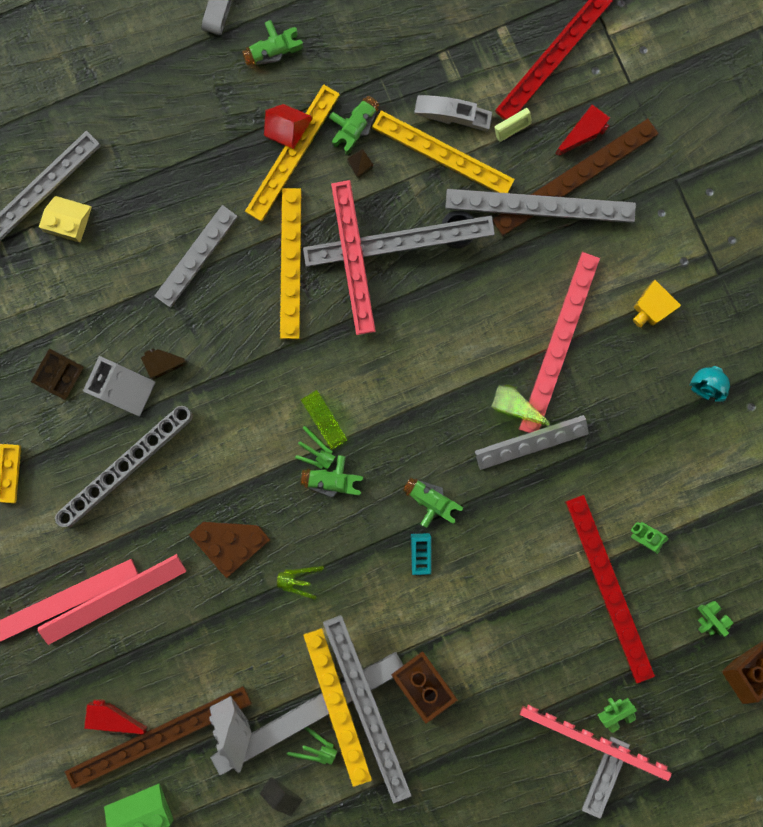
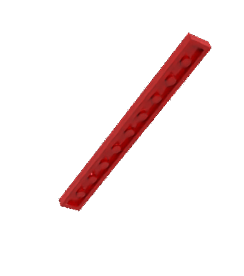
M588 0L496 108L495 113L506 120L520 112L614 0Z
M581 495L565 501L635 683L655 677L585 496Z

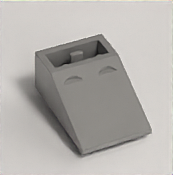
M99 356L83 391L140 417L156 382Z
M230 696L210 707L212 716L209 718L215 727L213 734L218 741L216 747L221 756L224 755L229 767H234L237 773H239L242 769L252 733L248 719Z

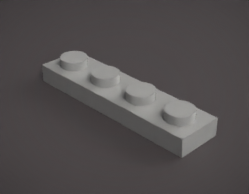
M612 736L610 737L612 746L619 748V745L629 749L630 744ZM604 753L583 804L582 811L601 819L623 764L622 760Z

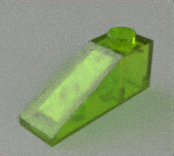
M507 384L504 387L498 385L491 406L495 411L550 426V422L516 391V387Z
M318 390L301 399L331 450L347 441L346 436Z

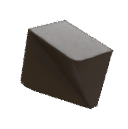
M364 149L347 158V163L357 178L373 168V164Z

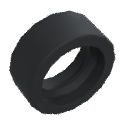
M452 211L445 216L442 224L450 223L454 219L468 220L474 218L465 211ZM473 239L447 243V245L453 248H464Z

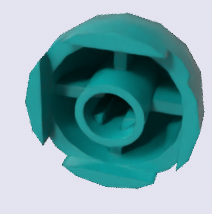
M717 366L706 367L695 373L689 386H692L691 390L705 399L709 400L710 397L716 398V402H723L729 394L730 380L721 368Z

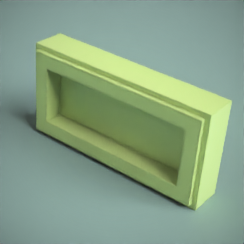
M528 108L494 126L496 138L499 142L532 124Z

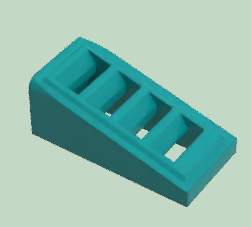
M429 533L411 534L412 575H431V535ZM426 541V543L416 544V542ZM416 549H426V551L416 552ZM416 557H427V559L416 560ZM427 564V567L416 568V565Z

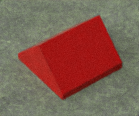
M285 104L265 110L264 136L294 150L313 117Z

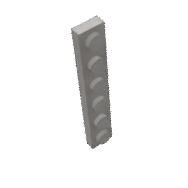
M222 205L154 296L171 308L238 219V216Z
M584 415L476 450L475 455L478 466L482 470L588 435L587 421Z

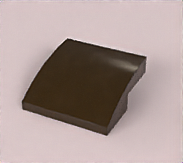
M49 348L30 382L66 400L84 367Z

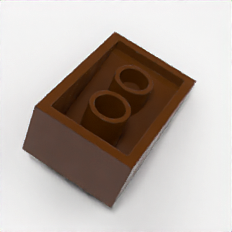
M763 641L733 660L721 671L742 704L757 703L763 698Z
M423 651L391 674L425 724L457 701L453 692Z

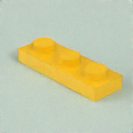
M0 444V502H17L21 445Z

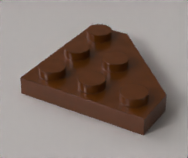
M202 522L188 534L226 578L271 540L258 525Z

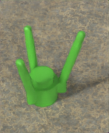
M303 426L307 434L324 451L321 450L319 453L300 441L298 444L317 456L315 460L318 462L298 455L295 458L315 465L320 469L323 467L328 469L335 458L332 455L333 451L328 449L306 426Z
M308 726L304 729L323 743L325 747L321 746L320 750L303 746L304 750L318 755L317 757L287 752V755L331 765L337 753V750L333 748L334 744L327 742Z

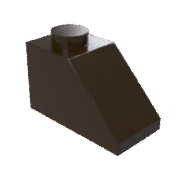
M150 349L144 353L145 356L141 357L152 380L188 364L184 358L159 349Z

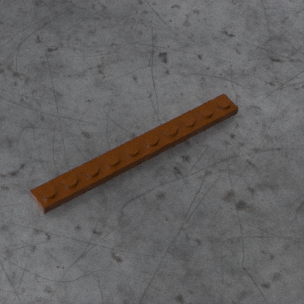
M646 119L531 195L564 197L656 137L658 132L650 120ZM502 213L492 219L501 236H504L533 216Z
M241 686L144 734L65 770L64 772L72 790L211 724L209 718L212 716L210 707L230 696L240 709L251 705L252 702L245 687Z

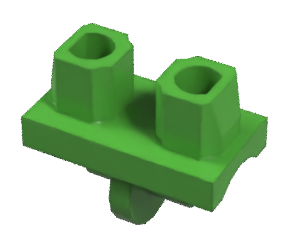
M636 522L631 529L633 533L631 538L657 554L660 552L662 545L669 539L666 535L643 522Z
M712 601L707 605H700L697 608L707 620L705 621L703 617L698 619L701 624L698 630L701 633L707 631L711 636L715 633L711 628L713 627L719 635L725 637L729 634L727 630L733 625V622L727 615H724L719 620L714 616L721 610L716 601Z
M609 698L607 700L610 705L604 708L605 711L598 714L603 725L613 733L620 728L618 721L622 719L626 723L635 721V712L637 710L628 698L623 701L619 699L616 702Z

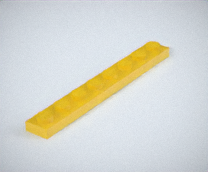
M323 84L306 114L313 117L294 150L287 146L284 147L246 208L245 213L260 222L264 220L282 188L340 97L339 93Z
M380 111L372 126L373 130L494 192L508 193L515 180L383 111Z
M282 188L280 339H300V188Z
M323 628L304 634L306 645L352 786L372 781Z

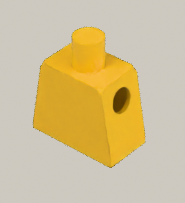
M654 280L634 306L639 314L633 319V322L637 326L642 327L648 321L653 326L679 308L681 304Z

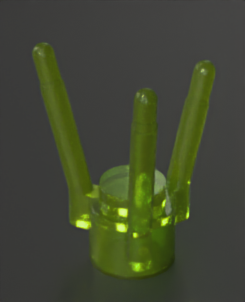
M324 566L294 570L285 569L284 572H279L277 587L283 588V591H290L316 599L315 595L291 588L294 587V584L311 585L310 582L295 580V576L291 574L323 570Z

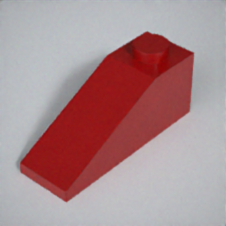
M592 104L555 154L559 156L595 139L599 133L603 135L609 127L607 122L610 117Z
M94 699L93 702L87 704L84 729L144 734L147 731L146 726L112 704L105 703V700Z

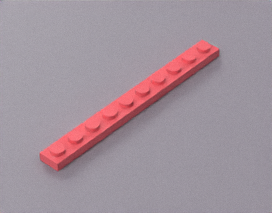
M584 252L580 255L519 430L531 433L540 430L600 260L598 257Z

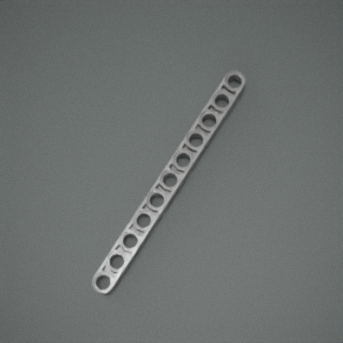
M397 652L388 655L363 670L370 690L393 678L391 674L403 666ZM344 680L341 682L346 702L349 703L353 699ZM319 694L252 732L244 762L328 715L329 712L323 694ZM219 752L210 757L219 775L234 768L229 767L225 756H221Z

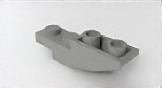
M428 95L417 96L414 111L415 115L447 124L454 122L486 132L489 130L492 117L491 111L478 108L476 103Z

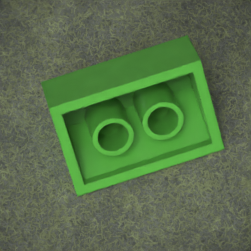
M160 783L104 806L107 827H168L174 820Z

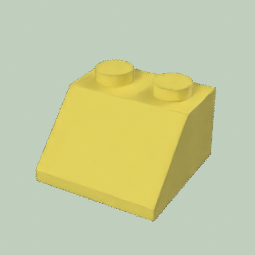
M54 196L44 209L39 228L45 233L81 243L92 207Z

